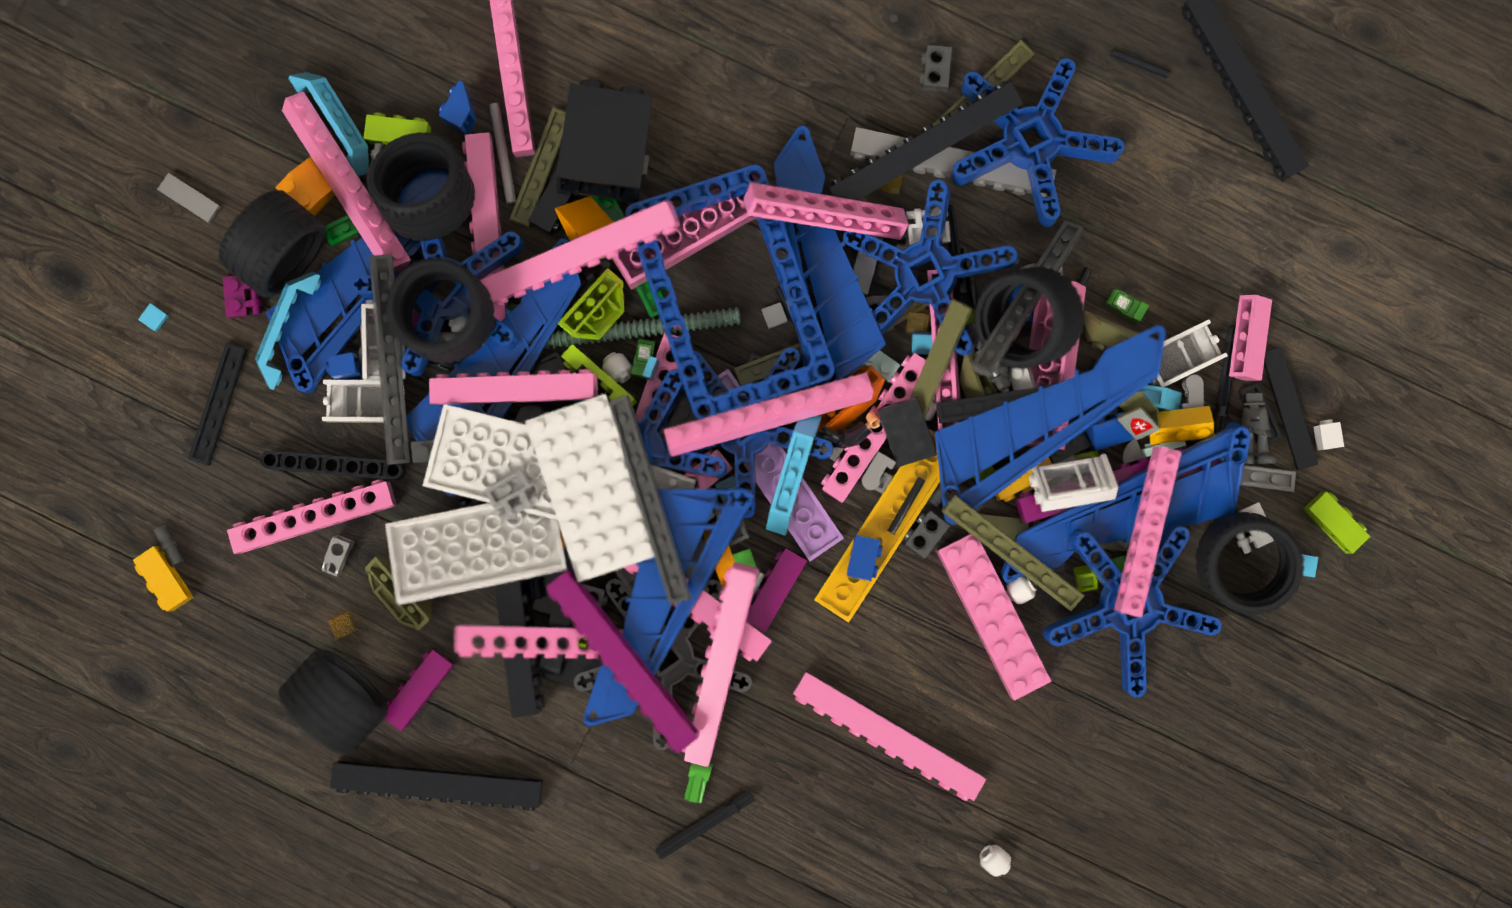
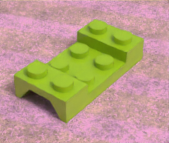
M573 344L561 356L565 360L563 364L572 373L575 374L579 370H591V373L597 374L598 379L601 381L599 385L611 394L608 397L611 401L623 396H629L632 407L637 404L634 397Z

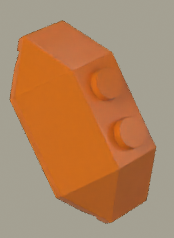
M872 365L859 367L849 376L853 377L863 373L868 374L873 389L872 400L818 415L822 416L818 428L820 432L825 433V431L820 430L822 426L835 431L845 429L877 401L885 379Z

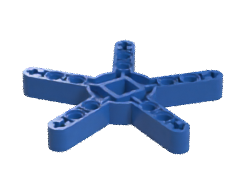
M1065 58L1059 61L1037 107L1015 108L994 120L993 122L1003 130L1001 140L957 161L951 171L950 179L953 184L961 186L1011 162L1013 165L1027 170L1038 221L1042 226L1050 227L1055 224L1060 215V205L1050 166L1055 157L1059 155L1114 163L1119 159L1125 147L1123 141L1119 138L1063 130L1060 121L1054 113L1076 69L1074 61ZM1062 71H1066L1064 77L1061 76ZM977 72L967 73L961 86V92L972 103L977 101L975 97L985 91L987 94L995 91L994 87ZM1053 86L1059 87L1060 90H1056ZM1045 103H1050L1052 107L1045 105ZM1034 129L1042 142L1029 148L1022 134ZM1068 142L1074 143L1076 147L1071 146ZM1089 145L1096 147L1097 150L1091 149ZM997 153L1001 158H996L992 154ZM974 162H980L983 166H976ZM1036 174L1043 175L1044 179L1039 178ZM1041 193H1046L1049 198L1043 197Z
M941 180L933 181L928 188L920 242L909 246L904 251L869 234L844 232L843 240L852 249L895 269L897 288L872 312L882 335L914 302L931 304L942 324L946 314H941V307L945 304L950 305L952 301L950 294L955 288L958 278L1012 268L1019 262V255L1011 246L952 256L942 247L950 200V189ZM941 187L944 191L940 192L938 196L936 191H939ZM940 207V214L932 216V210ZM936 227L938 229L937 234L930 237L928 235L929 230ZM852 236L858 237L862 241V243L860 244L855 240L852 241ZM875 242L876 249L869 252L868 246ZM894 251V258L886 260V254ZM1007 253H1010L1012 255V257H1010V261H1007L1005 259V257H1007ZM988 256L993 257V262L989 266L983 265L984 258ZM932 260L940 276L921 286L913 270ZM967 260H971V268L968 270H964L962 268L963 263ZM897 298H901V306L894 308L893 302ZM886 313L887 320L884 323H880L879 316ZM965 326L961 339L968 343L966 345L967 349L963 350L960 348L962 344L959 340L955 351L962 356H969L973 353L975 345Z
M507 232L459 264L465 266L480 280L521 253L524 249V242L517 233ZM443 237L420 241L425 260L431 257L454 260L447 257ZM512 240H514V242H515V245H514V246H511V245H512V244H511V241H512ZM434 246H438L437 252L431 254V249ZM500 251L499 256L492 259L493 252ZM478 262H482V267L479 270H475V265ZM371 275L354 277L351 282L353 291L362 297L373 298L372 289L370 288L372 287ZM453 281L457 286L443 302L432 294V291L440 282L428 286L420 293L415 302L422 309V312L415 327V332L421 340L436 342L445 320H453L460 316H464L468 320L471 311V300L464 284ZM495 318V327L490 331L489 337L506 350L514 349L518 344L517 335ZM432 323V329L426 332V325ZM501 332L510 338L508 342L499 336ZM407 347L401 364L402 368L412 376H420L424 373L429 360L421 356L420 358L415 357L414 355L417 353ZM411 364H417L416 367L411 368Z
M794 348L785 349L763 381L773 376L778 370L788 371L781 365V363L787 364L788 355L792 356L795 354L796 361H790L787 365L790 370L793 369L795 371L801 363L799 352ZM694 351V354L699 358L698 361L702 367V373L710 372L712 374V380L705 383L708 394L714 398L715 391L720 388L724 389L725 394L728 393L729 390L699 352ZM688 367L691 373L695 375L696 370L692 367ZM786 380L778 382V386L781 389L787 384ZM738 396L739 401L742 403L750 400L749 396ZM778 426L750 434L742 441L740 438H736L690 452L699 454L722 446L725 450L735 455V488H740L743 483H749L754 495L753 503L750 505L751 511H748L747 515L744 516V518L748 519L756 513L755 455L764 451L769 444L788 449L794 430ZM781 433L789 434V441L787 443L779 442L778 437ZM814 437L813 441H817L815 445L823 447L826 444L829 452L821 455L819 450L814 449V453H811L810 450L809 456L824 460L829 459L833 454L831 443ZM674 456L671 463L681 460V456ZM743 462H748L751 466L750 471L747 473L740 471V465ZM742 493V495L740 496V497H744V498H749V497H745V494H743V493Z
M673 369L665 376L641 421L637 422L642 440L645 442L650 465L713 478L724 477L727 473V465L718 457L686 452L679 454L681 456L680 464L672 465L671 463L674 456L671 457L669 448H666V444L659 433L684 390L682 380L679 383L672 381L673 377L678 378V376L681 380L678 370ZM664 394H671V400L668 403L661 402ZM574 400V401H575L576 403H580V402H583L584 400ZM654 412L661 413L658 421L651 420V415ZM695 459L702 461V465L698 469L692 468V462ZM707 460H709L708 464L711 466H716L719 463L722 469L715 473L713 468L707 467Z
M1171 524L1161 535L1154 565H1157V571L1151 576L1142 617L1126 615V613L1114 610L1122 578L1121 572L1092 535L1081 530L1074 531L1070 535V544L1104 588L1100 594L1099 605L1046 626L1043 632L1045 640L1054 646H1062L1110 626L1120 632L1122 689L1135 698L1142 697L1146 692V633L1153 630L1159 622L1213 636L1221 630L1220 620L1209 614L1164 603L1162 592L1158 587L1190 538L1189 531L1185 527ZM1081 537H1083L1082 541H1083L1084 544L1087 545L1088 547H1086V546L1080 544V543H1081V540H1080ZM1168 547L1169 552L1163 557V550ZM1097 552L1098 557L1092 562L1091 555ZM1106 568H1109L1110 574L1107 577H1104V570ZM1173 610V616L1168 619V612ZM1096 615V622L1094 624H1090L1091 617ZM1192 615V621L1187 624V618ZM1202 621L1211 624L1210 626H1204L1202 625ZM1074 623H1077V630L1071 632V626ZM1136 641L1135 648L1130 650V644ZM1133 662H1136V668L1134 670H1130L1131 664Z

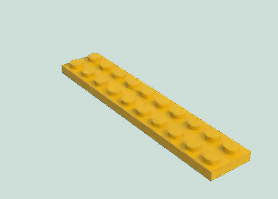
M929 429L936 448L935 433ZM937 456L901 466L856 535L880 540V545L883 546L881 557L876 558L875 565L878 566L876 578L872 577L871 581L846 576L853 539L814 600L848 623L850 622L938 486L940 474ZM919 477L925 480L894 535L887 530Z

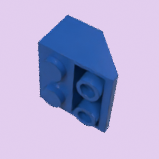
M459 80L457 84L451 87L450 97L447 102H443L440 106L439 117L447 127L465 136L471 132L477 118L470 93L464 83Z
M1125 412L1108 417L1109 421L1102 418L1085 430L1086 437L1091 445V452L1135 439L1118 421V416Z

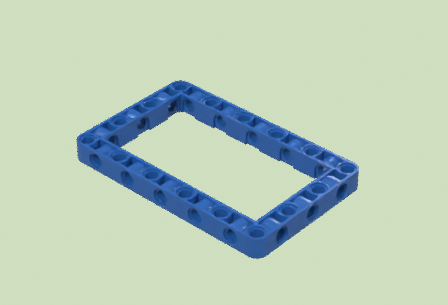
M751 165L634 203L627 208L626 218L633 213H639L662 202H672L673 200H679L682 203L679 207H674L676 215L680 216L745 195L750 182L769 185V182L762 167ZM755 174L760 179L754 182L749 179V176ZM718 187L721 192L719 194H712L710 189ZM756 216L808 366L795 371L791 369L770 376L767 380L756 384L752 382L731 389L728 393L714 398L708 394L698 358L694 354L691 338L684 318L681 316L672 283L667 276L657 240L647 244L644 241L637 244L638 248L636 250L696 420L803 391L828 382L834 374V365L781 220H766L763 217ZM647 251H653L656 255L652 259H647L644 254ZM778 251H784L786 252L787 257L781 259L777 257L776 253ZM664 289L669 292V295L666 298H661L658 296V292ZM797 289L800 291L801 296L797 298L792 297L790 291ZM678 328L683 333L680 337H674L671 331ZM804 329H813L815 335L812 337L806 336ZM692 367L696 370V374L689 377L684 373L685 369ZM819 367L827 368L828 375L821 376L817 369ZM786 380L789 383V387L781 389L778 386V382ZM741 393H746L750 400L742 403L739 401L738 396ZM705 406L709 408L710 413L707 416H701L698 413V409Z

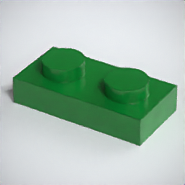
M348 215L325 226V235L332 247L360 234Z

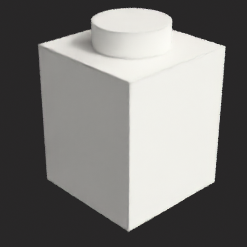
M1332 419L1320 421V425L1313 427L1317 451L1344 447L1340 422L1333 423Z

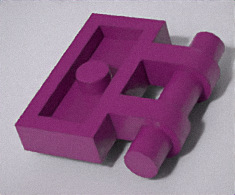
M236 276L223 277L226 317L249 316L248 308H252L253 315H260L261 307L263 306L260 295ZM247 290H251L252 300L247 301Z

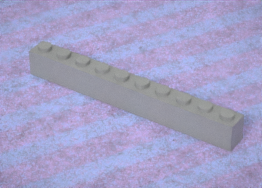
M856 127L850 156H854V159L859 161L870 160L876 155L881 158L886 155L885 150L893 145H896L897 148L903 145L905 137ZM948 147L912 169L920 174H925V172L934 173L933 176L938 178L950 177L954 164L975 152ZM974 162L976 166H983L980 162ZM1011 162L971 181L976 186L984 187L986 184L993 186V189L999 191L1009 189L1018 195L1032 194L1027 170L1021 169ZM1051 169L1053 179H1055L1056 170ZM1036 174L1039 178L1044 179L1043 175ZM1041 193L1043 197H1049L1046 193Z

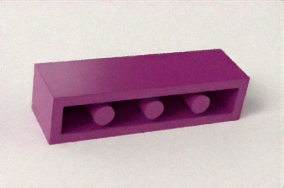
M786 548L784 552L779 550L774 559L777 562L774 569H768L764 576V579L767 581L763 587L758 586L753 595L756 599L749 606L746 622L763 632H766L807 562V560Z
M437 648L432 651L428 650L421 658L423 663L420 667H415L408 675L410 677L409 681L399 686L395 692L398 695L393 701L390 699L387 702L388 715L385 720L399 731L406 729L456 664Z

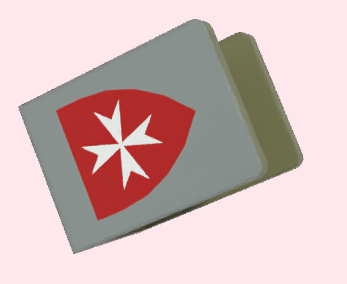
M1141 390L1119 405L1125 413L1118 416V421L1136 440L1160 430L1159 410Z

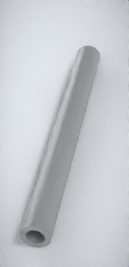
M499 103L489 104L506 204L516 203V196Z

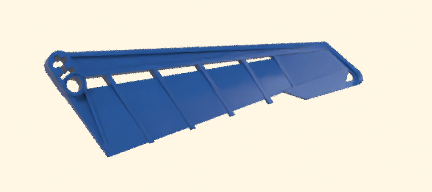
M800 126L795 130L773 163L776 185L781 188L822 194L826 176L809 130L805 126ZM804 134L807 141L798 140V138ZM782 221L808 295L809 290L806 279L809 276L811 279L817 303L814 312L815 315L818 313L820 315L827 342L826 346L834 365V373L836 374V379L833 382L846 379L886 345L872 314V308L869 307L858 283L859 276L854 274L843 247L846 244L844 241L840 242L835 229L796 223L799 232L796 235L794 222ZM799 240H801L808 268L806 272H804L803 262L798 244ZM792 290L793 297L797 298L801 296L799 290ZM804 329L806 336L812 337L815 335L813 329ZM799 340L802 366L806 367L808 363ZM819 367L817 369L821 376L828 375L827 368Z
M432 170L417 175L401 190L398 203L408 205L430 198L444 186L449 173L442 170ZM393 231L402 247H404L409 239L401 237ZM363 238L356 242L352 239L349 248L327 265L325 263L322 264L323 268L317 272L320 275L321 284L317 291L314 290L313 295L299 289L296 290L298 293L294 304H290L288 309L290 312L289 318L286 323L282 324L280 329L282 335L278 341L279 347L295 387L303 393L312 394L317 390L319 382L327 373L326 363L328 362V356L340 355L360 329V325H362L361 304H366V301L373 300V298L361 297L347 314L346 308L359 295L351 288L353 278L359 275H371L369 256L373 254ZM411 240L404 248L408 256L417 254L422 247L420 240ZM277 304L266 311L269 322ZM342 313L344 318L321 343L319 337ZM315 342L317 349L307 360L303 354ZM301 360L302 367L299 370H295V363ZM304 378L310 381L309 383H307V388L303 386L306 384Z
M562 238L555 244V246L552 249L564 245L569 241ZM567 273L558 282L552 283L548 281L544 283L545 287L535 291L533 289L527 290V294L522 296L521 303L511 313L508 308L505 310L507 317L502 321L505 326L517 335V346L514 349L506 350L488 337L487 342L474 355H470L469 358L464 359L459 365L457 363L454 365L455 369L448 374L449 378H456V374H469V377H477V373H489V377L497 376L499 372H509L525 349H527L526 354L511 376H517V372H531L558 326L557 323L562 319L581 286L579 274L570 275V273ZM544 324V327L542 328V330L540 331V333L538 334V336L536 337V339L534 340V342L532 343V345L529 346V343L531 342V340L534 338V336L536 335V333L539 331V329H540V328L542 327V325ZM502 332L499 335L507 342L510 340V338ZM430 391L406 416L407 426L416 441L435 440L443 405L430 404ZM513 402L492 403L487 412L483 408L486 403L448 405L504 419ZM444 491V493L447 494V495H449V496H456V495H457V494H454V493H450V492Z
M1155 326L1105 350L1091 371L1078 375V370L1074 371L1075 377L1045 389L1039 386V391L1010 403L1005 401L1002 406L974 417L970 416L968 417L969 419L936 431L935 440L943 508L950 500L946 496V490L953 488L957 491V496L974 510L978 509L1159 377L1166 334L1165 329L1162 326ZM1158 332L1159 340L1156 341L1149 337V335ZM1106 399L1105 402L1083 415L1085 410ZM1079 415L1077 420L1048 438V432ZM1044 435V441L1014 459L1013 453ZM1010 455V463L980 481L979 472ZM975 475L976 484L961 493L958 485ZM944 513V518L949 524H957Z
M1231 422L1224 430L1181 451L1176 476L1201 465L1202 469L1174 481L1162 534L1171 524L1179 526L1198 525L1200 522L1235 514L1244 462L1247 459L1250 442V432L1247 428L1237 422ZM1237 450L1236 455L1231 457L1232 453ZM1220 457L1224 458V462L1210 467L1211 461ZM1148 468L1118 483L1116 499L1070 507L1017 534L1014 541L1050 569L1060 567L1075 552V549L1070 544V535L1076 530L1089 533L1099 545L1119 540L1129 543L1142 495L1136 496V494L1143 490ZM1129 496V499L1099 510V508ZM1081 537V538H1080V540H1081V543H1080V544H1082V545L1088 547V546L1085 545L1084 542L1082 541L1083 537ZM1005 561L1001 570V577L1006 583H1010L1020 576L1026 577ZM1010 567L1017 572L1016 574L1008 575Z
M747 488L658 489L684 575L689 566L696 567L687 583L691 599L677 604L664 633H660L672 605H669L655 557L637 562L636 564L639 565L632 596L626 599V602H630L622 635L654 675L657 673L746 512L753 503L754 495L751 490ZM719 493L727 495L728 502L726 504H720L717 501ZM732 493H735L734 497H740L742 493H745V497H749L745 504H742V500H735L734 504H731L733 500ZM714 507L723 509L716 524H707ZM704 529H713L699 560L691 561ZM657 638H661L651 660L648 661ZM604 664L599 668L583 717V722L588 726L632 715L639 705L636 700L633 701L628 696L627 689L623 683L619 684L615 680L614 672L611 668H607ZM592 709L597 714L598 718H590Z

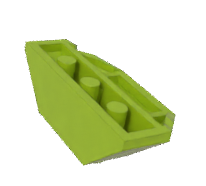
M607 268L557 324L573 338L600 340L624 313L623 281Z

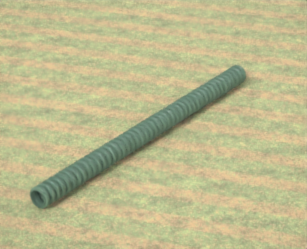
M735 307L733 310L731 308H728V310L722 309V311L717 309L716 312L710 310L709 313L703 311L702 314L700 312H697V314L690 313V315L685 313L683 316L688 332L690 329L693 331L697 328L699 330H702V328L708 329V327L714 329V326L721 328V325L727 327L729 324L733 326V324L740 325L741 323L738 307ZM654 317L652 320L646 318V321L640 319L639 322L633 320L631 323L630 321H627V323L622 321L620 324L615 322L600 340L573 338L564 329L563 331L559 329L557 332H553L545 348L547 350L550 347L556 349V346L562 348L563 345L569 347L571 344L574 346L578 344L580 346L582 343L587 345L588 342L594 344L595 341L600 343L601 341L607 342V340L613 341V339L619 341L620 338L626 340V337L632 339L634 336L635 338L639 336L643 338L645 335L651 337V334L657 336L658 333H661V335H664L665 331L660 317L659 319ZM675 328L671 331L673 333H676V331H680V333H682V330L678 328ZM538 334L534 336V338L529 343V346L532 345Z

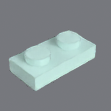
M880 350L863 364L865 367L872 365L887 382L891 380L900 367V364Z
M1185 441L1163 443L1160 445L1148 443L1145 444L1146 449L1141 450L1143 458L1151 456L1153 447L1176 449L1186 446Z

